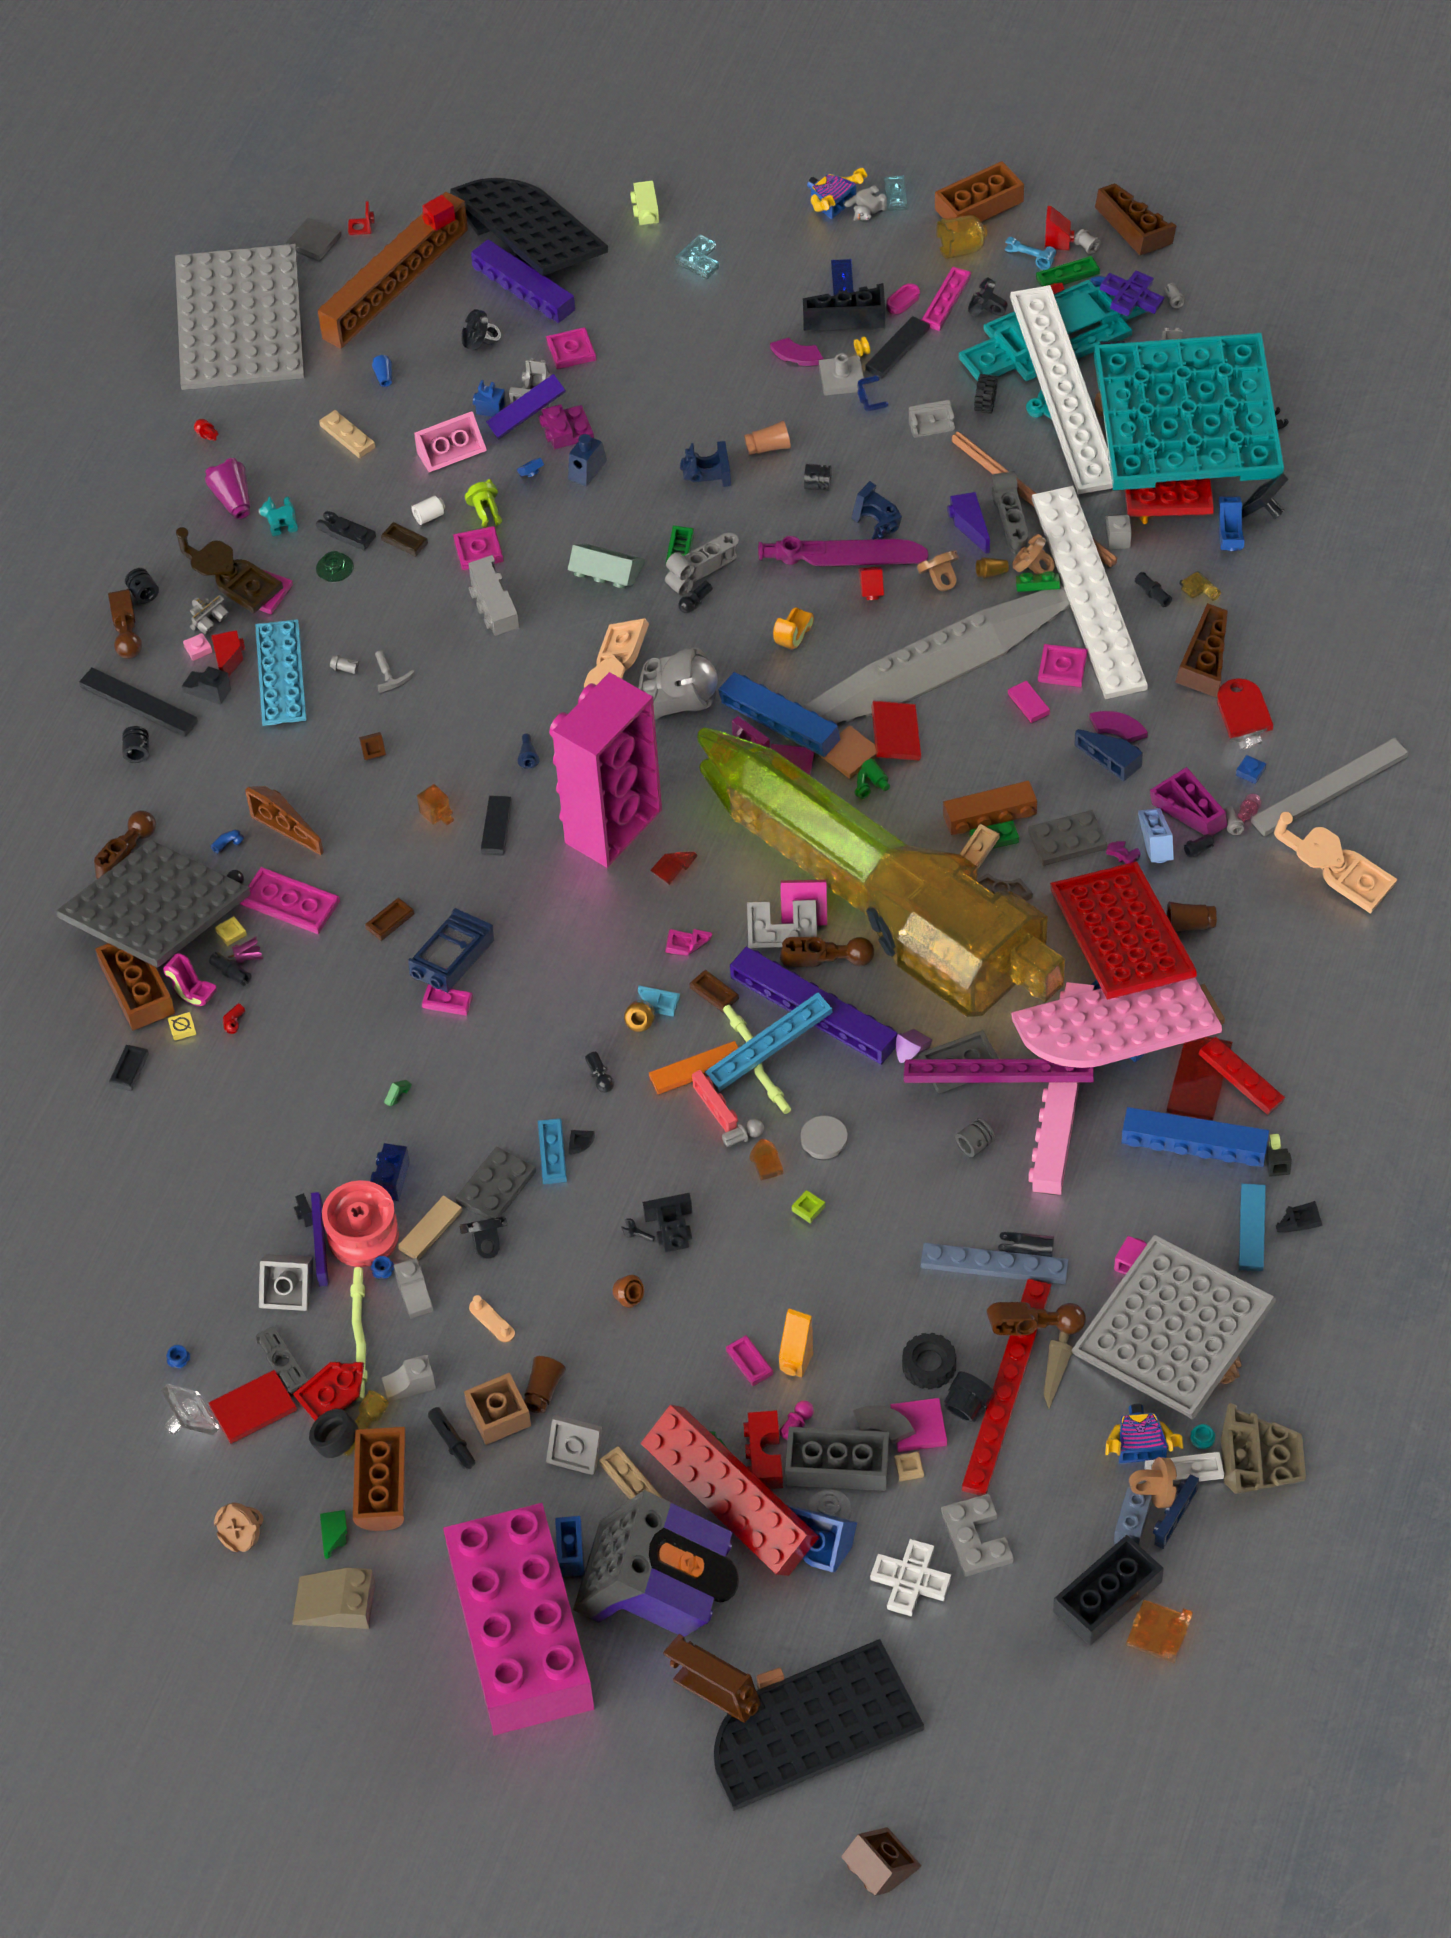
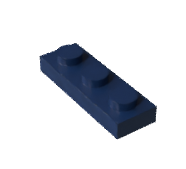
M1190 1474L1186 1482L1181 1481L1176 1492L1178 1496L1172 1505L1165 1509L1164 1514L1166 1516L1163 1521L1158 1520L1154 1527L1155 1546L1162 1549L1166 1546L1198 1491V1477Z

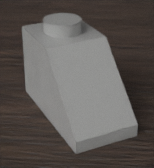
M1105 515L1109 550L1130 548L1131 525L1129 515Z

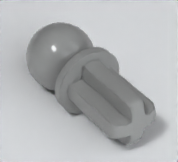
M751 1119L746 1123L745 1127L739 1124L738 1128L722 1135L723 1142L727 1147L741 1141L747 1142L748 1136L754 1138L761 1136L764 1132V1125L759 1119Z

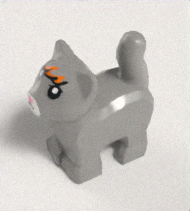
M875 185L858 191L856 195L844 202L845 207L857 205L854 207V221H866L871 218L872 214L880 210H887V198L883 193L876 196L875 193L879 192V189Z

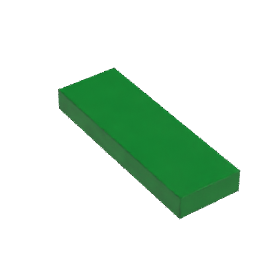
M1089 256L1036 272V279L1041 287L1054 283H1063L1065 285L1100 274V268L1094 258Z

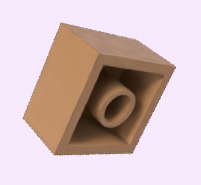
M510 1372L464 1391L466 1406L485 1445L531 1426L529 1410Z

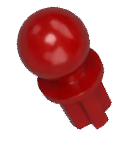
M198 419L194 424L195 432L202 438L213 441L217 440L218 431L206 419Z

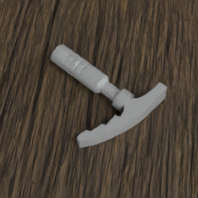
M377 651L375 653L381 671L386 676V683L378 685L379 693L394 689L406 683L415 675L414 670H411L403 677L394 679L390 674V667L384 652Z

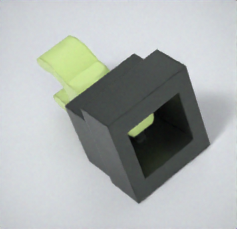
M1270 1134V1142H1268L1270 1150H1267L1266 1157L1269 1177L1290 1175L1291 1154L1288 1153L1287 1148L1281 1149L1279 1134Z

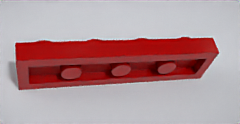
M1216 1036L1200 1049L1199 1055L1267 1115L1284 1102L1285 1097Z

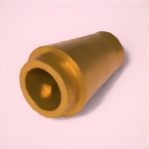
M982 557L976 561V574L983 579L1009 571L1007 560Z

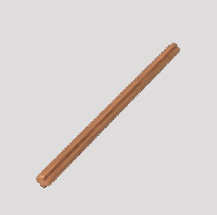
M956 432L952 435V442L992 474L1009 472L962 433ZM1017 478L1018 495L1034 507L1032 495L1037 493ZM1093 538L1101 561L1108 567L1116 565L1117 557Z

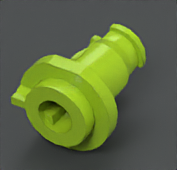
M491 479L472 485L465 494L466 503L469 506H475L477 514L482 520L483 528L489 527V520L484 510L487 507L490 509L495 525L498 526L502 523V518L498 515V508L494 500L498 495V490Z

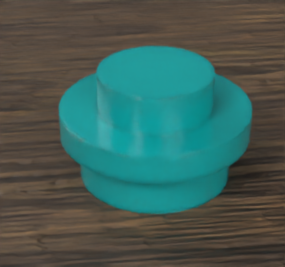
M1200 1424L1191 1431L1190 1440L1197 1448L1207 1449L1215 1442V1432L1208 1425Z

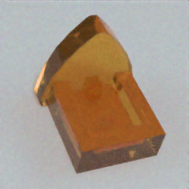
M766 1139L759 1140L753 1147L749 1158L751 1162H754L760 1180L782 1175L783 1167L778 1157L777 1148Z

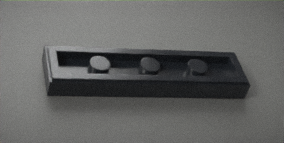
M912 316L865 365V370L883 378L929 330V324Z

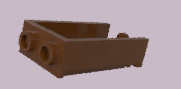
M678 1634L663 1652L664 1656L671 1659V1667L683 1666L673 1678V1681L743 1723L758 1711L761 1704L750 1674H746L698 1645H693L691 1641L687 1643L681 1634Z

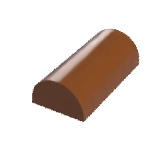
M405 1427L355 1430L353 1521L360 1528L370 1531H388L401 1526L404 1522Z

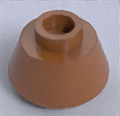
M636 1275L622 1277L613 1286L614 1298L624 1307L633 1308L643 1298L644 1286L641 1279Z

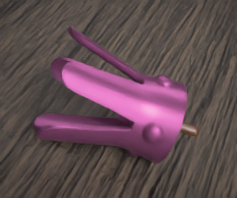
M257 936L242 945L233 946L234 954L228 956V958L235 956L237 963H243L245 960L264 959L260 957L262 953L257 952L260 950V946H254L258 943V940H256Z

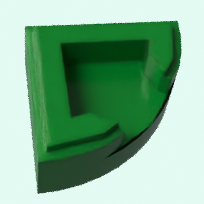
M407 1080L392 1082L384 1103L388 1106L397 1104V1099L402 1093L407 1094L412 1084Z

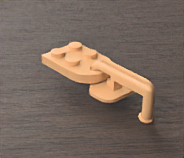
M645 618L609 625L597 657V666L588 673L584 688L590 683L597 685L609 672L621 679L623 678L624 672L634 664L649 626Z
M1289 812L1281 813L1274 831L1276 838L1295 850L1299 859L1309 866L1322 868L1324 879L1330 887L1370 914L1397 882L1395 877L1359 853L1351 850H1342L1339 837L1328 829L1316 827L1302 840L1286 829L1287 825L1293 821L1292 815Z

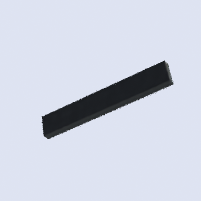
M93 667L79 681L80 687L183 736H186L198 722L196 716Z

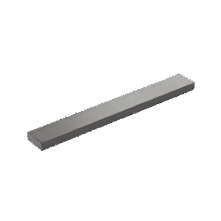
M1393 738L1251 817V823L1265 837L1275 831L1281 813L1289 812L1294 821L1407 758L1408 751Z

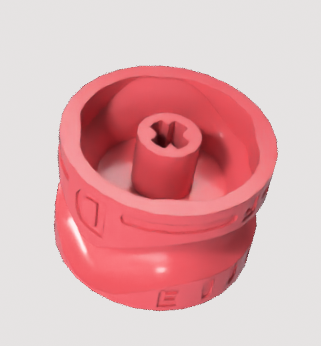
M358 1180L337 1187L326 1198L322 1209V1219L327 1232L328 1245L334 1257L346 1265L368 1267L372 1265L375 1258L379 1256L389 1257L392 1254L399 1240V1228L394 1203L387 1190L374 1182Z

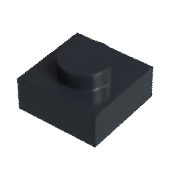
M304 1193L295 1196L297 1206L293 1208L297 1219H302L305 1227L312 1226V1211Z

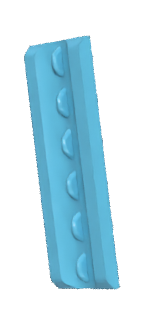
M298 619L255 624L262 725L307 721Z

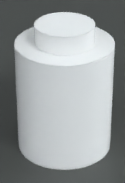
M435 495L411 507L412 513L419 525L444 515V509H446L443 500Z

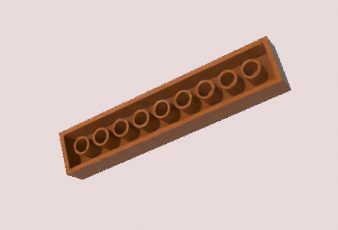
M444 192L442 195L454 205L455 221L435 231L430 225L425 224L422 212L391 243L387 244L377 256H374L364 268H361L351 280H348L338 292L334 293L325 304L321 305L318 309L322 339L342 349L466 233L468 226L465 201L448 192Z

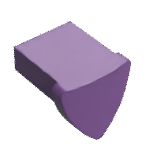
M915 1029L898 1034L896 1053L899 1062L903 1063L905 1059H912L921 1051L930 1048L932 1039Z

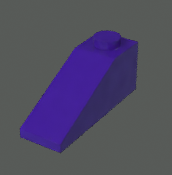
M976 492L950 496V505H947L949 518H953L955 526L984 553H990V537Z

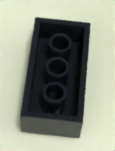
M1126 1535L1054 1598L1053 1612L1090 1646L1162 1583L1164 1568Z

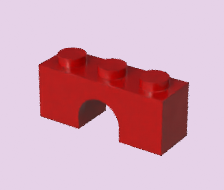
M777 1410L747 1412L748 1422H743L744 1437H749L750 1444H745L746 1459H751V1466H747V1468L769 1489H782L781 1454L770 1455L762 1451L769 1445L780 1444Z

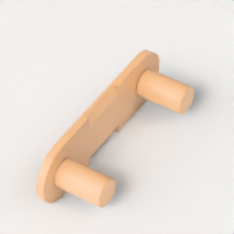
M479 1295L473 1297V1301L469 1305L470 1312L501 1342L513 1340L515 1337L514 1329Z

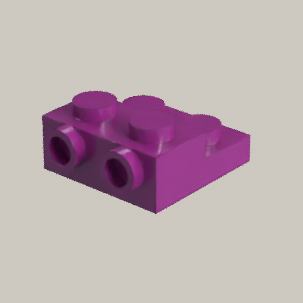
M560 404L541 409L542 415L539 416L542 428H546V439L552 443L554 450L577 444L578 438L582 434H588L594 438V433L582 405L563 409Z

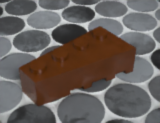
M1116 183L1098 189L1095 208L1140 256L1173 244L1177 225L1172 222L1167 223L1163 220L1164 216L1159 213L1154 214L1148 210V205L1135 201L1132 194Z
M1207 603L1181 662L1175 683L1217 697L1222 678L1221 672L1228 610Z

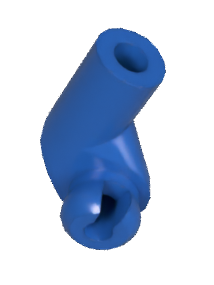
M235 829L221 834L210 847L215 853H219L231 841L235 845H239L244 840V836L240 834L241 831Z

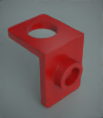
M366 201V218L348 220L349 235L371 234V224L375 223L374 211H370L369 201ZM355 224L364 225V227L360 230H355L353 228Z

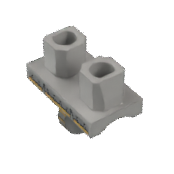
M220 595L211 602L208 598L204 600L195 598L192 601L194 608L190 610L191 614L194 615L191 619L193 623L190 625V628L193 631L199 629L207 635L215 625L210 620L212 616L219 622H223L229 614L223 605L224 599Z

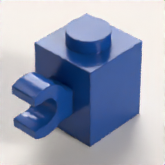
M481 380L478 386V393H475L473 396L476 414L493 417L503 410L506 405L504 389L495 388L494 382H491L490 386H485L484 380Z

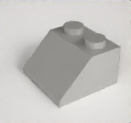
M265 1254L260 1260L259 1308L307 1311L313 1282V1257Z

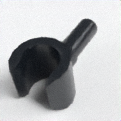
M625 1219L626 1225L630 1227L625 1228L621 1226L626 1237L631 1238L636 1235L651 1242L654 1241L655 1236L638 1229L633 1219Z

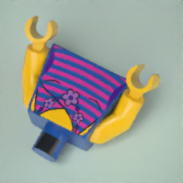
M864 168L855 170L853 175L849 177H840L831 173L825 175L821 180L811 177L807 187L811 189L810 201L816 212L822 211L831 219L846 208L844 202L857 193L856 184H861L864 181L863 178L868 176Z
M1133 1404L1129 1406L1130 1415L1122 1416L1120 1424L1115 1425L1106 1441L1105 1455H1109L1110 1452L1117 1453L1119 1464L1155 1460L1158 1457L1167 1458L1168 1448L1170 1452L1173 1451L1174 1447L1184 1449L1182 1435L1174 1434L1164 1422L1159 1421L1155 1413L1144 1414L1142 1404Z

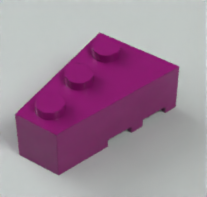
M1187 767L1150 789L1152 805L1203 835L1209 834L1213 836L1227 827L1226 812Z

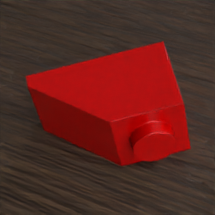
M1047 206L1045 249L1053 247L1055 250L1069 251L1070 242H1074L1075 230H1071V221L1054 207Z
M859 568L862 597H866V600H878L879 596L884 595L882 568Z
M237 630L211 635L218 668L221 671L227 672L228 677L243 661L242 651L246 650L244 640L238 637Z

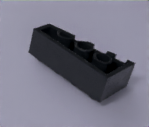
M884 283L876 284V288L868 289L867 286L860 287L859 291L848 293L847 290L839 291L835 296L823 294L803 298L804 331L885 328Z

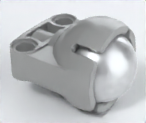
M688 648L680 650L672 656L647 660L641 672L639 689L653 696L656 720L664 715L682 711H700L711 706L716 696L718 678L716 670L706 654L700 649Z

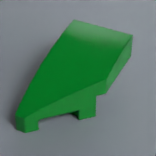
M345 1510L320 1514L325 1559H329L332 1556L331 1552L338 1546L343 1547L347 1543L345 1535L348 1532Z

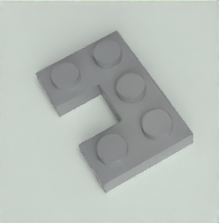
M793 900L794 923L771 924L770 901L747 902L748 948L782 947L783 941L788 937H817L816 900Z
M989 1494L941 1507L944 1522L965 1577L1013 1563L1014 1558L1006 1537L981 1543L977 1534L976 1525L997 1520V1513Z

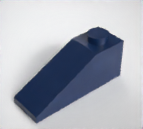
M1081 729L1075 731L1074 745L1123 782L1142 767L1143 752L1128 741Z

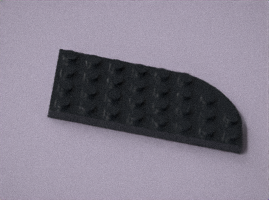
M485 178L450 189V194L465 201V209L542 276L608 253V245L545 191L532 184L514 179Z
M878 1639L757 1690L761 1705L758 1711L753 1716H750L745 1723L727 1713L719 1727L715 1740V1772L732 1810L735 1811L923 1731L924 1724L881 1639Z

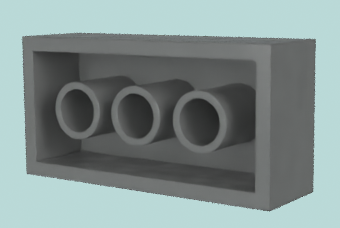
M789 1427L785 1468L786 1486L886 1491L889 1432Z

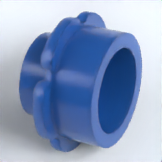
M386 1256L375 1258L371 1265L372 1275L378 1279L389 1278L392 1275V1271H394V1263Z
M174 1345L167 1352V1364L170 1367L182 1368L190 1360V1353L186 1351L185 1347Z

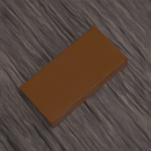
M398 897L369 920L365 927L382 941L414 915V909Z
M704 970L689 983L690 989L722 1013H724L723 1008L726 1005L732 1006L739 1000L738 993L707 970Z

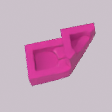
M669 929L665 953L688 956L711 940L712 933L693 929L692 934Z

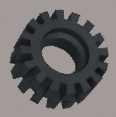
M979 375L975 392V411L993 412L997 394V376Z

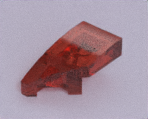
M695 852L667 853L659 859L650 871L670 885L682 869L687 870L698 855Z

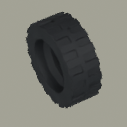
M921 1333V1335H916L912 1340H909L903 1349L902 1369L903 1373L905 1372L906 1379H909L914 1386L917 1385L921 1389L928 1388V1390L938 1389L942 1385L949 1383V1380L954 1377V1371H956V1353L954 1345H951V1341L935 1333ZM925 1351H933L941 1357L942 1362L936 1370L925 1371L917 1364L918 1356Z

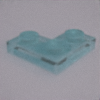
M699 234L675 256V263L707 280L719 269V262L708 257L716 248V242Z

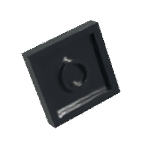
M1284 473L1258 487L1243 504L1242 518L1262 507H1265L1274 519L1278 518L1285 511L1273 498L1289 480Z

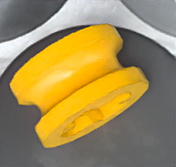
M861 337V340H854V348L858 356L862 357L864 353L866 355L870 354V346L866 337Z

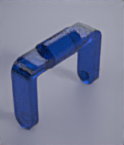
M878 375L858 381L857 393L866 411H873L888 406L887 401L869 405L866 391L863 388L865 384L879 381Z

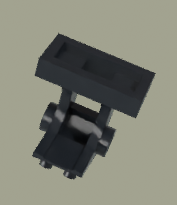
M690 1193L642 1202L645 1222L658 1221L660 1230L656 1232L658 1245H663L665 1252L689 1248L688 1240L692 1239L690 1225L686 1226L685 1218H682V1215L692 1213Z

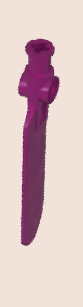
M787 536L782 541H776V543L758 542L759 560H763V558H776L777 561L782 560L783 563L788 565L796 564L801 559L813 566L919 564L928 560V550L913 541L903 539L800 541L795 536Z

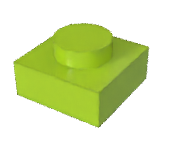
M808 1190L792 1205V1211L809 1223L825 1208V1202Z

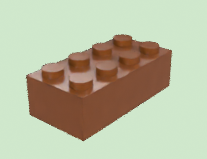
M1003 161L935 192V210L956 233L1024 202V183Z
M109 943L95 948L99 965L132 1031L175 1014L171 996L155 966Z

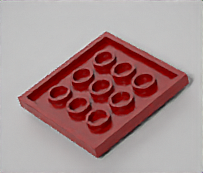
M1210 478L1156 482L1154 488L1125 490L1127 515L1129 516L1213 514L1214 510Z

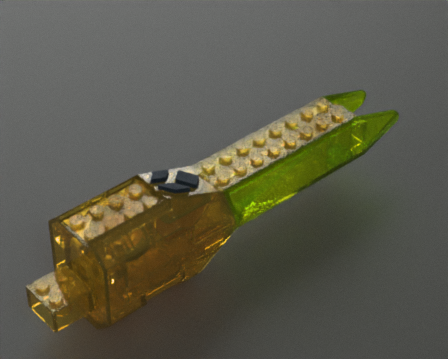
M704 727L699 730L697 735L698 743L709 757L700 763V772L730 816L750 830V832L764 840L769 846L793 861L802 870L808 872L817 880H826L828 888L866 915L872 929L879 936V943L885 953L892 957L897 967L966 1017L983 1016L1016 984L1023 986L1033 997L1039 998L1043 1002H1047L1063 987L1065 958L1046 945L1048 916L1013 891H997L993 894L977 882V866L960 854L905 844L771 748L715 729Z

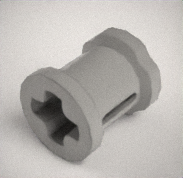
M1081 229L1076 234L1074 243L1084 247L1086 252L1091 255L1099 249L1101 240L1090 235L1087 229Z

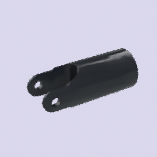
M1001 1232L999 1235L1004 1241L1014 1242V1244H1000L998 1246L999 1251L1052 1257L1054 1236L1017 1232Z

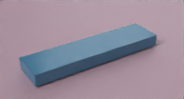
M1241 1183L1239 1270L1263 1271L1266 1185Z

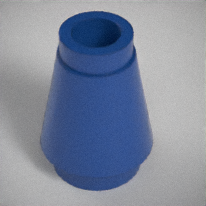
M386 355L376 356L373 359L372 368L380 386H390L392 384V361Z

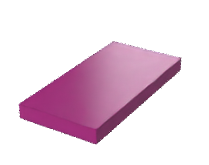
M261 867L248 885L251 895L240 902V905L319 934L338 906L340 896Z

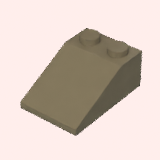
M342 1568L300 1576L293 1625L369 1629L375 1589L372 1569Z

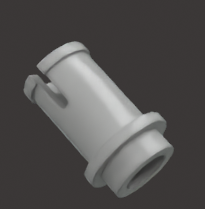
M1175 283L1167 284L1168 288L1164 287V292L1170 299V305L1174 308L1182 307L1185 303V296L1179 292Z
M337 654V656H332L330 667L334 671L342 670L356 674L359 661L341 657V654Z
M1232 806L1224 808L1227 819V831L1232 835L1241 834L1244 831V822L1238 818Z

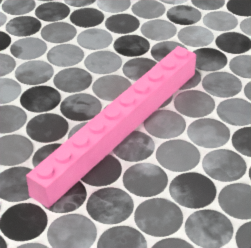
M1066 982L1065 991L1060 992V999L1093 991L1094 985ZM1049 1082L1048 1088L1043 1090L1042 1102L1046 1103L1045 1108H1040L1039 1122H1042L1041 1128L1037 1127L1036 1142L1039 1143L1038 1148H1033L1032 1162H1035V1167L1030 1168L1029 1182L1033 1183V1192L1062 1195L1080 1082Z

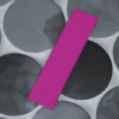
M956 267L951 268L922 318V321L929 324V328L941 330L971 278L970 271Z

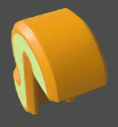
M795 607L791 610L786 620L777 618L773 629L775 643L791 650L796 649L801 644L805 632L810 631L813 625V613Z

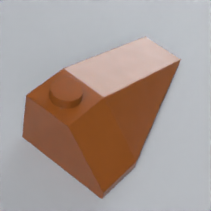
M253 786L245 789L251 818L319 855L324 853L321 838L277 790H271L266 786Z

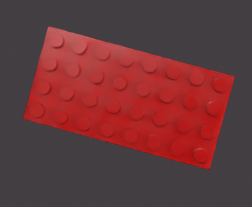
M1137 861L1050 883L1051 892L1107 1000L1197 977L1194 964Z

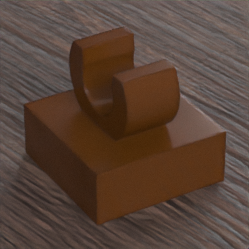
M380 732L359 737L364 760L386 755Z

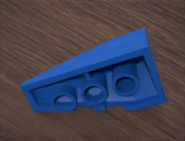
M787 1505L819 1536L818 1540L803 1557L804 1562L812 1567L836 1572L852 1548L857 1522Z

